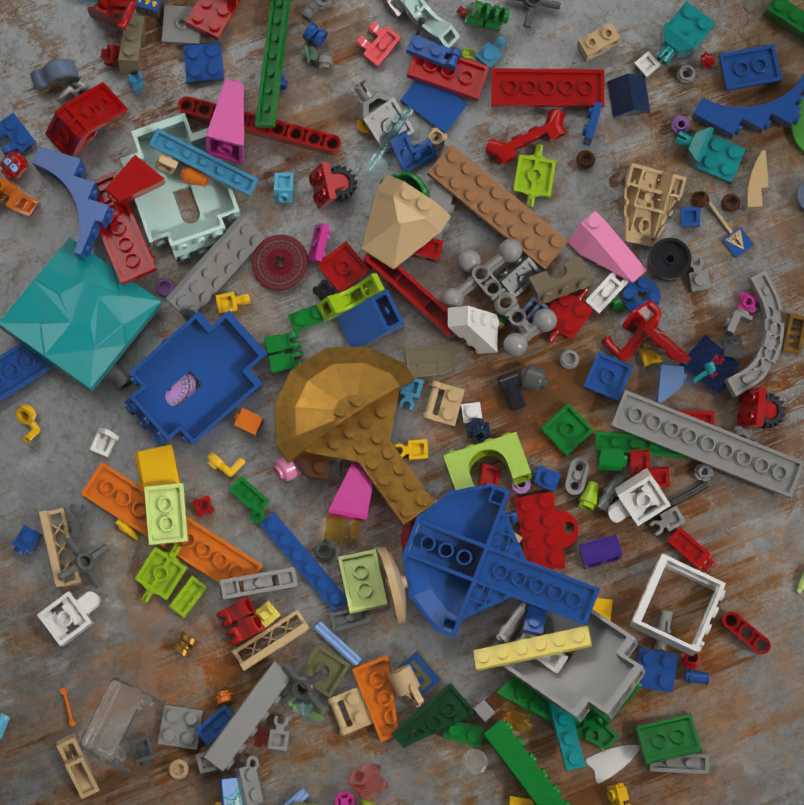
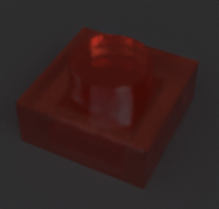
M259 726L253 743L254 746L261 748L262 744L266 745L269 738V733H266L267 728Z

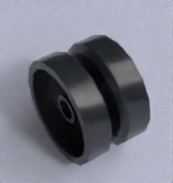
M677 238L661 239L655 243L648 255L647 267L649 273L661 283L677 282L683 278L691 265L692 256L690 249L683 241Z

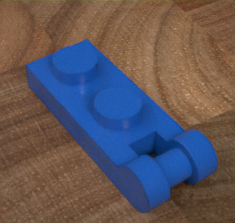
M415 34L412 35L406 49V53L452 71L456 69V62L462 55V52L458 49L448 48Z

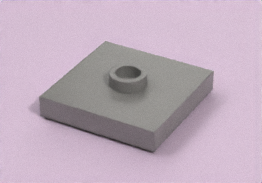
M164 6L162 43L200 44L201 33L185 25V20L193 7Z

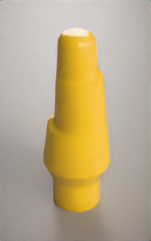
M120 519L115 522L120 531L128 534L135 541L140 539L131 526Z

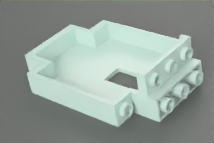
M183 113L131 131L138 152L120 158L124 167L136 155L164 177L166 183L163 186L136 198L135 202L151 246L160 247L165 245L166 241H169L176 260L181 262L190 260L191 256L199 254V256L205 255L226 232L224 221H235L241 215L231 187L209 177V183L206 187L183 183V180H180V173L185 165L179 162L172 175L154 168L159 156L165 155L149 147V143L157 128L206 152L208 128L192 133L186 115ZM191 186L200 211L198 221L192 224L183 221L173 192Z

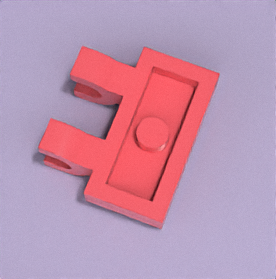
M373 21L368 27V31L377 36V38L371 44L361 35L356 45L365 50L363 56L378 67L401 40V37L388 26L383 30Z

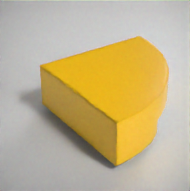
M647 348L638 349L644 368L663 361L661 356L653 350Z

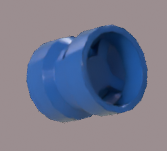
M311 22L305 29L302 38L312 41L313 45L319 48L325 41L328 32L324 29H319L317 24Z

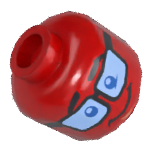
M10 151L0 161V166L3 168L0 172L8 179L10 177L18 179L28 169L26 164L28 161L18 151Z

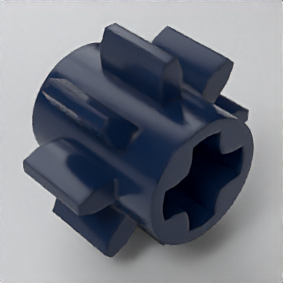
M475 418L470 424L466 425L468 438L473 437L474 441H484L487 435H490L489 422L484 423L482 418Z

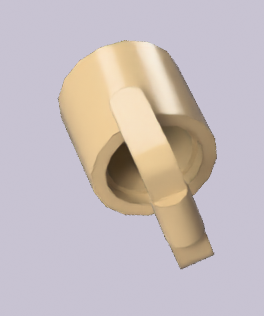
M410 664L401 666L387 675L397 696H402L407 706H421L424 700L418 690L420 683Z

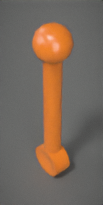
M63 687L60 689V693L63 695L69 718L68 726L74 727L76 722L71 714L67 697L68 689Z

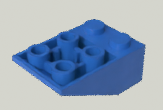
M388 289L336 317L350 347L366 346L404 328L403 319Z

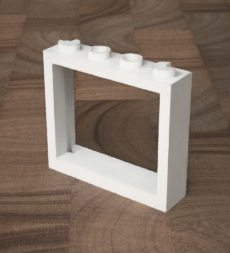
M661 554L629 626L694 656L704 646L705 642L702 639L704 634L708 635L712 627L709 622L712 617L715 618L719 610L717 603L719 600L722 601L726 591L723 589L726 583L665 554ZM664 568L714 591L691 645L641 622Z

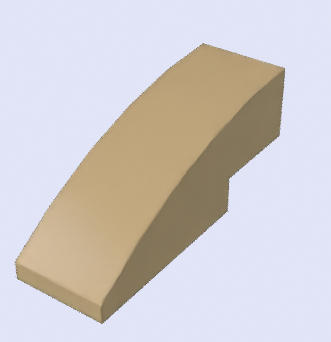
M766 150L761 151L750 172L745 192V211H760L763 207L762 192H766L769 188Z
M75 733L58 740L56 746L81 799L100 791Z

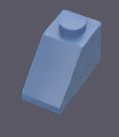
M660 365L656 396L657 403L662 404L683 386V383L686 384L687 372H684L683 366Z

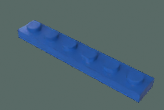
M275 512L260 523V526L333 612L338 611L347 603L345 594Z

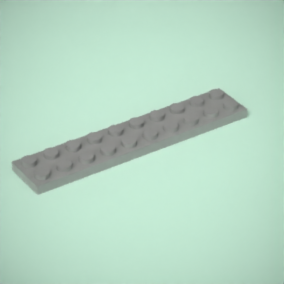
M627 390L623 393L611 423V427L788 498H792L804 466V461Z

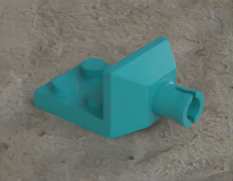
M686 1L670 22L664 24L661 31L663 48L655 55L656 59L660 62L663 58L661 63L668 65L673 56H691L716 23Z
M713 127L698 131L694 136L680 131L674 145L688 150L686 155L692 168L731 184L746 148L712 135Z

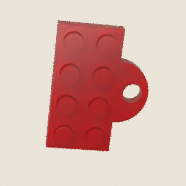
M553 492L514 498L526 560L551 570L566 568L563 549L573 544L578 536L579 528L576 519L566 511L555 509ZM565 523H571L574 526L572 533L564 532L563 525Z

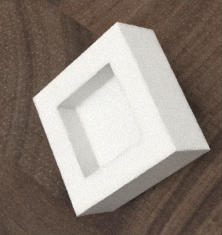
M649 51L634 63V66L645 78L649 77L661 65Z
M480 402L461 404L463 424H469L475 418H482Z

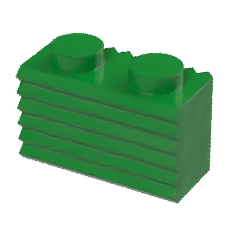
M602 448L597 454L596 471L619 473L627 465V455L624 454L623 449L616 451L611 448L609 450Z

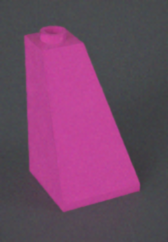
M225 79L206 134V153L219 159L243 165L244 84L237 80Z
M351 464L328 510L327 516L366 522L373 484L359 464Z

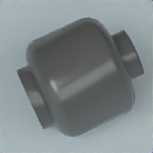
M534 365L524 367L519 378L521 387L537 393L540 388L544 389L548 382V379L545 378L546 371Z

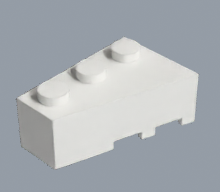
M471 306L448 308V328L459 338H464L468 346H473L477 354L498 352L499 320L497 314Z

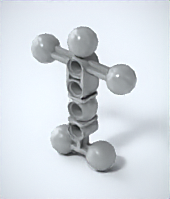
M511 238L502 241L498 248V254L484 266L480 265L481 257L475 250L465 249L461 251L457 257V265L463 272H472V276L459 287L444 290L440 296V302L447 309L460 307L463 305L464 296L478 285L487 297L491 299L496 312L504 315L506 319L509 318L511 325L522 331L520 334L511 333L505 338L503 343L504 350L508 355L518 357L527 350V342L540 331L549 332L553 330L557 323V316L551 309L542 308L536 311L533 316V323L530 324L527 321L525 312L520 309L515 295L506 292L504 288L502 289L501 284L492 274L505 262H515L521 257L522 246L520 242ZM479 271L486 272V276L483 279H477L476 274ZM492 285H496L499 288L494 294L488 292L489 287ZM502 300H510V306L502 308L500 306ZM521 314L523 315V320L518 323L514 322L513 316Z

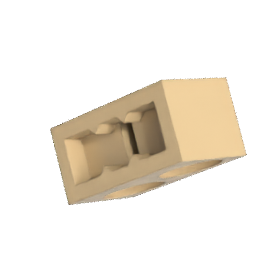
M610 22L579 39L577 48L585 62L618 45L620 36Z

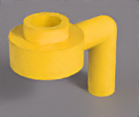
M23 404L16 410V417L21 423L29 425L32 429L23 437V440L29 443L40 433V427L35 422L36 412L34 408L28 404Z
M213 452L207 456L209 459L207 463L214 470L219 468L228 477H233L246 462L240 457L229 468Z

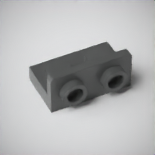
M522 254L509 267L503 268L498 273L496 279L507 292L517 297L530 285L529 277L541 273V271L529 256Z

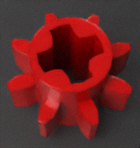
M108 44L106 49L102 48L100 57L101 60H104L105 65L111 67L118 66L120 46Z

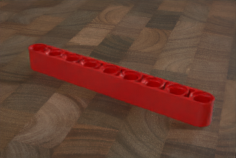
M188 96L179 99L178 108L180 114L185 113L186 118L210 124L217 104ZM185 104L192 105L189 110H183L182 107ZM205 108L210 110L207 115L200 114L201 110ZM244 111V119H246L244 133L331 156L337 155L341 150L340 138L334 134L276 120L275 128L280 127L283 131L280 134H274L273 130L275 128L256 129V114ZM294 132L301 134L298 139H293L291 135ZM312 137H317L319 142L312 144L309 140ZM330 142L338 144L334 149L329 148L327 145Z

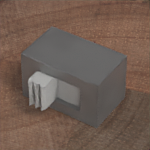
M311 0L302 12V17L311 22L319 11L320 5Z

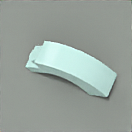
M400 0L406 9L405 13L417 27L419 25L418 19L420 17L425 19V24L422 25L421 31L435 43L450 48L460 37L452 24L436 15L424 0Z

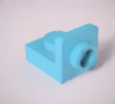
M275 173V202H293L294 173Z

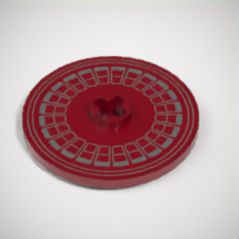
M273 235L266 238L257 246L252 257V270L257 280L266 288L275 291L288 290L298 285L305 277L309 265L308 255L304 246L297 239L288 235ZM278 259L285 260L282 267L276 265Z

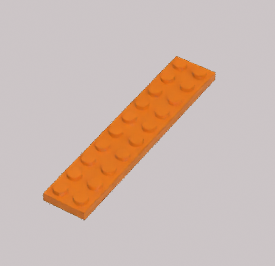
M101 462L81 492V495L148 537L144 488ZM186 516L188 542L176 543L182 547L177 554L179 558L216 582L223 579L260 573L264 565ZM175 543L159 545L171 551ZM242 582L240 583V590H241V591H243Z

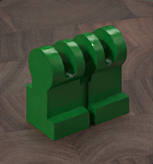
M475 0L466 7L464 24L481 27L483 24V28L499 32L503 23L506 24L509 19L510 8L500 7L496 4L492 7L490 3H482V1Z
M299 332L264 337L272 376L291 371L304 362L294 361V359L304 356L303 352L294 351L302 347L301 342L290 343V341L300 338ZM287 350L294 351L291 354L285 355V351Z

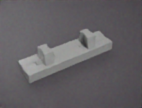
M294 567L218 581L221 600L298 586ZM241 582H242V585H243V591L240 590V583H241Z

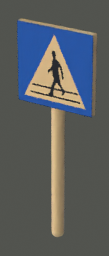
M711 201L708 203L730 234L723 241L735 258L754 245L742 227L732 232Z

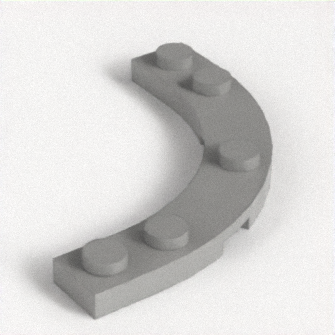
M766 270L748 279L762 310L763 337L759 350L753 360L744 369L724 380L732 397L738 396L759 383L767 375L771 366L775 364L782 347L784 337V323H782L781 315L782 305Z

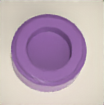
M161 278L157 281L155 288L159 296L166 298L175 289V285L171 279Z

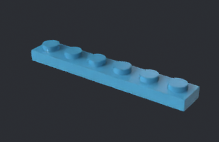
M157 128L149 143V147L251 197L259 182L258 178Z

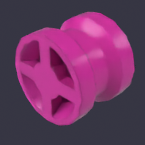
M346 791L340 792L335 798V805H354L355 802L353 795Z

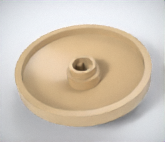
M385 546L377 548L381 574L393 616L397 624L405 623V588L408 587L406 577L401 576L396 562Z

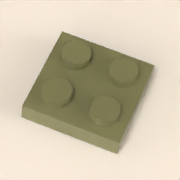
M317 644L299 676H312L322 668L326 669L327 675L314 684V688L331 698L351 664Z

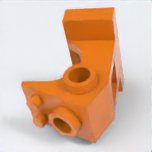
M0 178V204L5 198L9 197L5 204L7 207L30 216L39 200L29 195L16 183Z

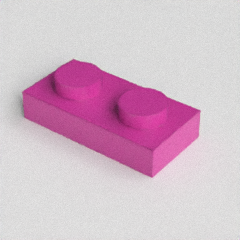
M325 223L315 225L308 254L309 262L318 263L324 259L326 241L330 236V225Z

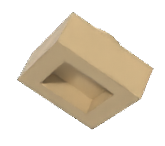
M160 155L154 168L172 175L178 162L170 156Z

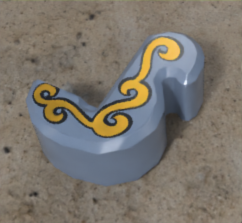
M68 58L52 60L46 63L43 68L34 69L30 73L34 89L37 91L46 90L63 79L75 81L79 77L75 62Z

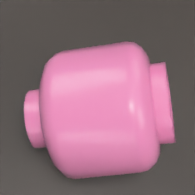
M283 457L278 458L273 467L279 480L283 479L286 482L299 476L302 472L297 462L293 461L287 464Z

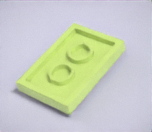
M184 484L144 487L149 545L188 542Z
M376 549L338 557L350 614L388 606Z

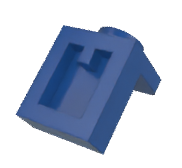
M540 465L539 469L535 468L533 471V485L555 492L561 474Z
M24 525L15 541L11 543L15 546L13 550L21 555L25 553L30 555L42 534Z
M529 604L523 633L542 636L548 611Z

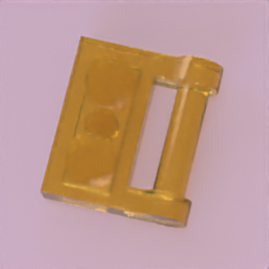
M337 514L328 515L324 540L358 546L359 539L357 538L361 519H353L349 538L344 537L347 518L339 517Z

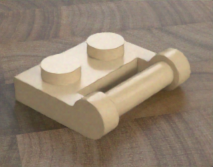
M431 381L430 387L432 389L422 418L455 427L465 389L446 385L438 381ZM443 390L445 392L439 414L434 415L433 410L438 392Z
M359 687L326 700L328 705L331 706L340 728V736L373 723ZM338 701H344L353 724L352 726L347 727Z

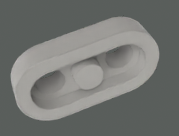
M582 457L572 460L565 482L566 492L573 496L579 495L584 490L589 471V463ZM577 464L582 465L583 469L581 471L576 470ZM576 483L578 488L572 489L571 484Z

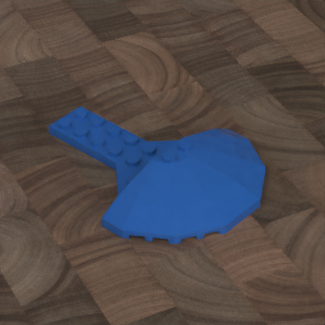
M491 483L449 491L426 511L418 515L402 555L409 598L435 631L456 638L465 618L512 597L587 626L600 588L527 561L505 513L511 491Z

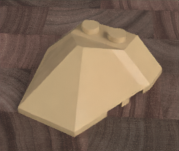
M629 163L624 192V241L649 247L655 245L665 228L663 224L667 217H671L673 213L672 208L675 202L679 201L682 197L687 177Z
M386 175L376 190L361 249L394 270L418 249L441 233L451 215L437 202L406 182Z

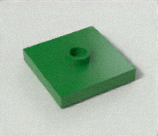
M569 403L540 428L566 457L595 431Z

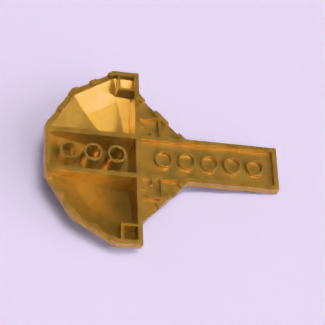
M367 346L324 348L290 371L274 405L276 448L287 464L303 454L323 456L324 458L340 459L359 464L402 526L415 519L435 503L390 441L399 391L415 381V378L403 362Z

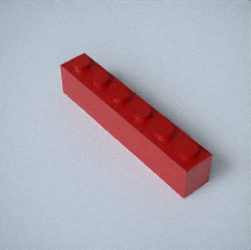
M370 254L363 258V262L374 273H377L387 285L447 339L454 333L448 328V309L400 265L393 270Z

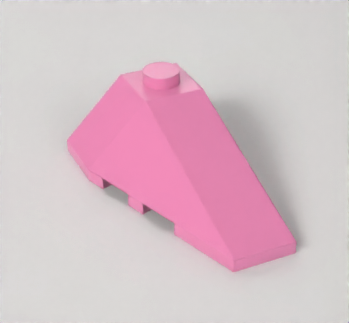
M596 211L580 223L568 240V244L581 257L595 262L600 267L603 266L609 269L614 274L631 283H634L647 271L615 231Z

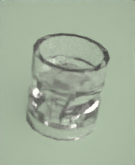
M478 749L467 750L461 759L464 770L472 775L482 773L488 765L486 754Z

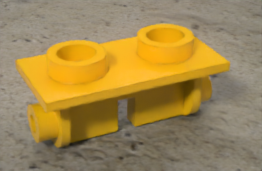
M624 783L607 786V797L611 805H624L623 801L629 800L627 787L624 786Z

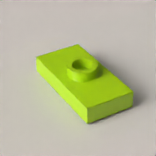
M191 576L168 607L185 618L208 587L194 576Z

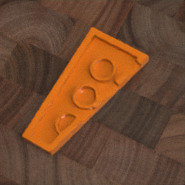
M385 655L352 669L381 742L393 738L391 733L398 728L393 687L387 677L391 673L388 655Z

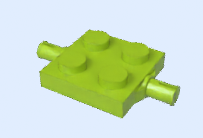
M536 144L534 155L519 154L513 192L528 196L526 203L528 208L530 201V208H534L535 197H551L556 160L547 159L542 156L544 147L542 144L540 145V150L539 144Z
M175 543L170 553L163 551L157 546L153 548L135 577V580L140 582L146 589L140 598L142 601L144 600V602L148 603L152 594L159 595L165 600L169 599L188 569V566L180 562L176 557L182 549L181 546Z

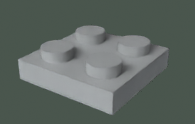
M164 705L158 744L197 750L199 736L194 730L202 724L204 711Z

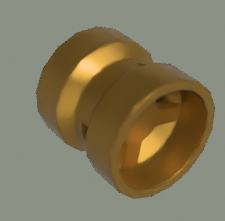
M182 632L179 636L180 640L172 648L186 658H189L192 648L196 647L199 642Z

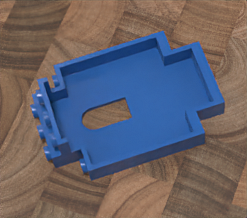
M230 310L213 325L198 311L129 372L132 375L129 377L136 386L140 384L142 387L125 401L127 406L124 408L131 416L135 414L140 419L138 424L144 430L147 428L152 433L150 437L157 445L159 443L164 445L180 430L183 433L180 436L187 444L190 442L195 444L263 384L252 372L251 368L267 355V352ZM191 371L201 382L202 386L179 406L169 405L165 398L166 392Z

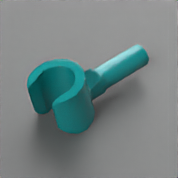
M713 362L704 364L705 371L693 378L692 381L696 383L704 376L713 374L716 371Z

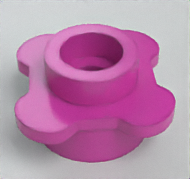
M745 292L741 293L738 309L754 313L756 311L755 305L758 301L756 295H747Z

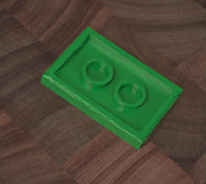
M691 713L635 726L634 728L645 765L702 752Z

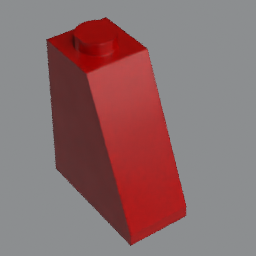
M134 155L105 190L108 193L107 197L113 203L119 202L121 205H124L163 186L166 181L164 177L138 156Z

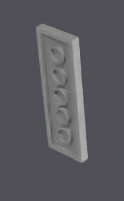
M241 214L166 297V300L188 321L208 303L265 237L244 214Z

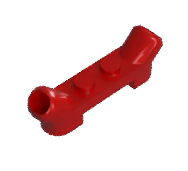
M551 109L545 125L541 127L534 126L528 130L529 133L525 135L518 134L511 138L512 141L508 143L491 138L488 141L485 152L487 155L495 157L500 166L516 160L517 154L515 151L544 137L551 143L567 133L563 127L565 114L559 109Z

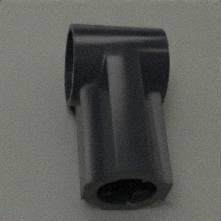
M512 371L498 376L497 379L501 391L505 394L510 411L526 407L517 372Z

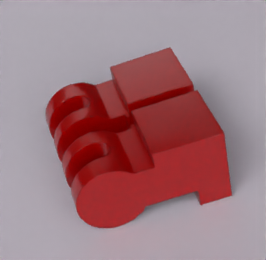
M248 596L237 600L216 614L218 619L226 617V621L221 623L222 628L233 625L235 621L238 622V626H233L229 631L225 632L226 636L235 634V638L229 641L231 646L266 630L258 614L249 616L255 613L256 610Z

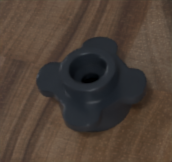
M325 279L321 280V283L313 287L312 290L314 294L319 296L320 301L327 296L335 294V288L331 287Z

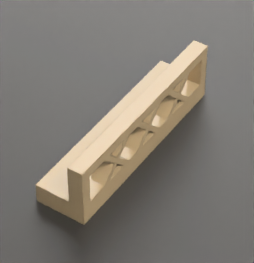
M60 508L39 512L56 588L81 583L79 572H75L76 580L65 582V579L60 581L57 576L70 567L75 557L70 548L69 550L65 548L66 542L62 546L55 539L59 531L66 534V538L71 536L68 532L69 526L65 509ZM61 513L62 522L57 527L52 524L50 515ZM63 550L68 551L71 555V559L67 564L60 561V555Z
M297 609L232 652L239 661L243 671H246L310 630V627ZM297 615L302 624L295 629L288 627L290 619ZM287 622L286 627L280 626L283 623ZM277 627L285 629L284 636L280 639L272 638L273 630ZM269 632H271V633H270V637H266V636H265L266 634H268ZM260 638L269 639L266 648L263 650L256 649L257 640ZM245 648L252 650L251 657L243 662L238 652Z

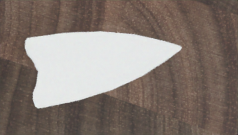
M619 746L587 758L586 763L595 771L596 782L599 784L622 770L638 753L640 746Z

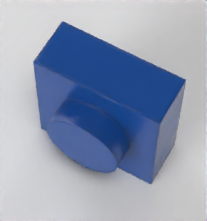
M681 207L680 227H700V207Z

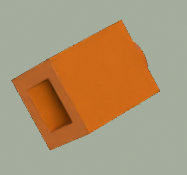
M242 408L241 412L237 411L233 421L235 422V428L256 437L264 422V418Z

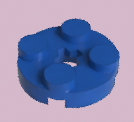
M640 277L634 283L628 282L622 294V302L630 313L649 300L658 305L661 299L658 286L647 277ZM638 292L646 294L645 301L642 299L637 300Z

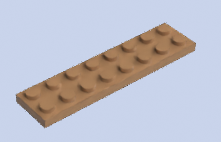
M452 144L427 173L429 177L505 239L512 238L520 242L522 253L529 256L542 270H546L568 242L565 237Z

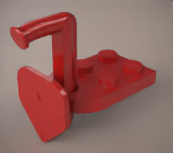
M97 0L95 6H89L87 10L90 17L111 26L120 27L126 31V27L136 8V0ZM124 11L121 20L113 16L114 13Z
M652 300L636 308L624 321L622 327L629 332H634L637 328L639 330L622 349L613 343L611 336L601 340V343H604L606 348L622 362L628 361L649 336L652 338L651 342L656 347H661L665 350L664 354L670 360L687 364L691 359L688 354L658 328L662 313L658 305ZM650 311L654 313L653 316L649 320H647Z

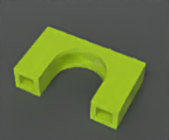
M507 432L502 434L501 437L495 439L488 438L483 443L477 445L470 444L464 449L458 451L451 450L446 455H443L454 490L475 487L470 475L471 467L477 460L487 456L496 457L505 463L513 485L532 480L531 470L517 432Z

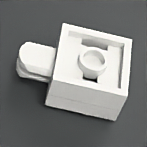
M648 468L614 488L619 500L611 504L607 508L610 519L616 523L631 515L637 526L671 505Z
M68 591L37 614V616L57 643L64 647L94 624V621L88 614L99 607L100 598L96 593L89 591L77 599L72 592Z

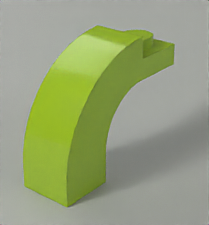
M373 273L355 286L343 292L327 296L316 305L324 321H328L340 316L370 297L381 293L385 289L377 273Z

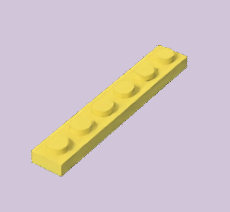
M583 626L473 650L476 669L480 671L592 647L589 627Z

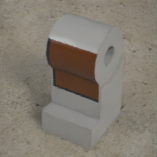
M501 686L473 708L484 722L508 701L496 694L502 688Z

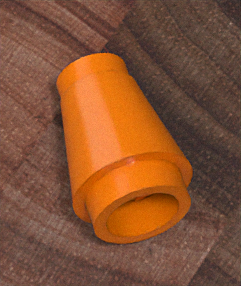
M185 165L181 170L180 180H183V183L206 187L209 183L210 178L189 166Z

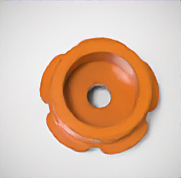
M223 690L218 692V696L214 698L218 706L229 705L233 702V693Z

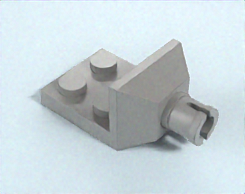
M367 80L359 82L361 86L358 84L354 86V90L360 96L354 115L365 123L381 150L387 152L392 148L388 139L403 131L407 132L409 136L415 130L393 96L372 90Z

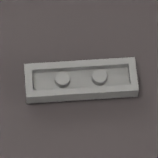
M692 754L649 764V771L709 774V754Z

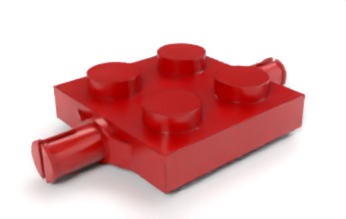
M580 289L577 295L568 294L553 300L548 309H551L556 314L557 323L546 338L549 343H553L557 335L565 336L573 341L594 311L593 308L583 301V298L589 292L587 289Z

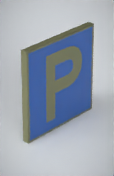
M419 649L397 667L410 664L420 683L418 690L422 697L444 680Z

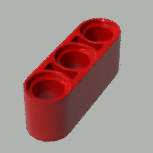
M728 612L722 615L720 618L721 626L753 653L762 655L769 652L771 643L768 638L735 612ZM728 615L735 619L733 626H729L726 623ZM743 628H747L750 631V636L747 639L741 636ZM759 640L765 643L763 651H759L756 647V643Z

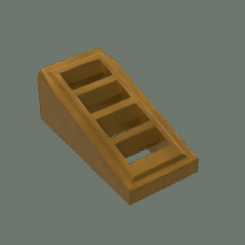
M788 313L781 351L801 354L804 341V315ZM792 321H801V325L792 323ZM791 327L799 328L800 332L790 331ZM789 335L799 336V339H790ZM788 342L798 344L797 348L787 346Z

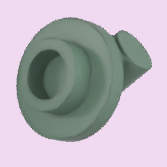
M305 44V49H301L303 60H307V63H310L311 59L316 60L318 58L314 45L307 47V44Z

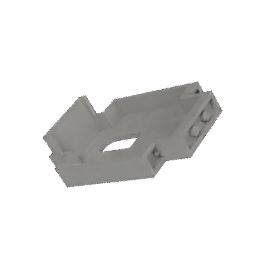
M520 601L519 607L514 609L509 615L507 623L499 628L496 639L500 644L514 642L518 637H521L529 603ZM592 610L587 623L592 647L576 650L568 662L562 666L559 673L553 672L537 659L503 666L506 672L580 723L592 707L612 720L646 673L643 666L629 657L638 645L636 638L594 610ZM548 611L542 635L586 625Z

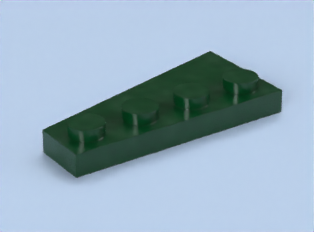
M450 683L396 728L391 735L405 749L476 714V711Z

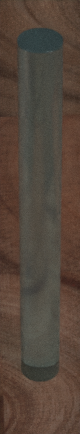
M409 106L406 108L366 165V170L369 172L373 170L390 146L388 139L399 133L414 109Z

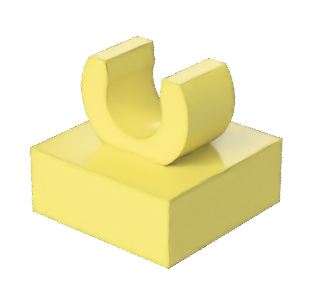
M269 600L254 613L255 615L258 614L265 628L281 616Z

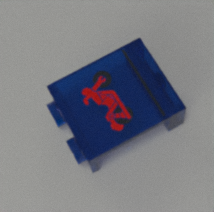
M704 335L688 354L691 357L690 361L687 364L681 362L678 365L683 366L684 370L687 369L696 377L705 371L704 364L713 362L716 371L713 374L704 376L700 381L712 390L711 394L714 395L716 392L720 394L726 388L724 380L739 372L737 368L740 363L733 357L724 356L723 349L708 336Z

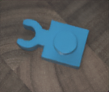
M415 378L413 383L401 390L400 395L405 396L400 401L401 409L404 403H409V411H413V398L419 400L424 380Z

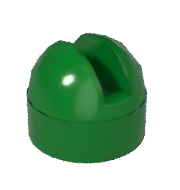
M618 296L610 303V309L614 313H620L626 309Z

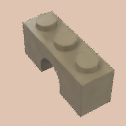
M132 15L126 27L127 30H123L119 53L120 74L136 75L140 71L141 45H144L146 35L145 16Z
M582 257L564 264L565 276L562 278H552L548 275L547 271L529 277L530 289L539 305L592 285L590 271Z

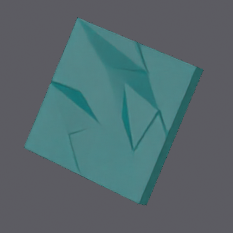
M69 237L0 320V329L92 393L160 309L161 301L133 281L122 286L115 269L95 254L91 253L90 256H87L86 261L79 260L74 253L77 242Z

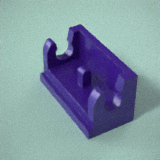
M616 535L579 545L584 570L622 559V551Z

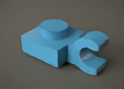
M501 35L493 45L488 42L475 57L482 64L489 66L490 69L502 57L499 51L506 45L507 40Z
M138 71L136 75L128 74L127 77L129 83L132 84L135 95L142 94L141 87H144L141 71Z

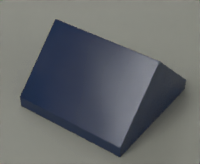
M627 73L607 81L613 118L650 113L644 76Z

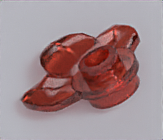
M367 764L362 770H356L350 776L351 786L358 790V794L363 800L368 802H375L376 793L384 791L389 786L387 781L378 775L380 772V765ZM362 778L363 782L358 783L356 782V779Z

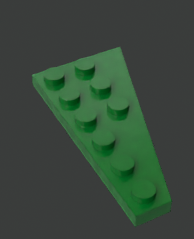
M514 676L496 693L553 724L547 699ZM587 713L581 723L573 718L578 738L603 751H606L620 737L608 724L605 727L596 724L589 713Z

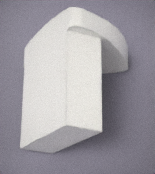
M98 428L90 451L109 458L116 440L118 441L119 437L108 429Z

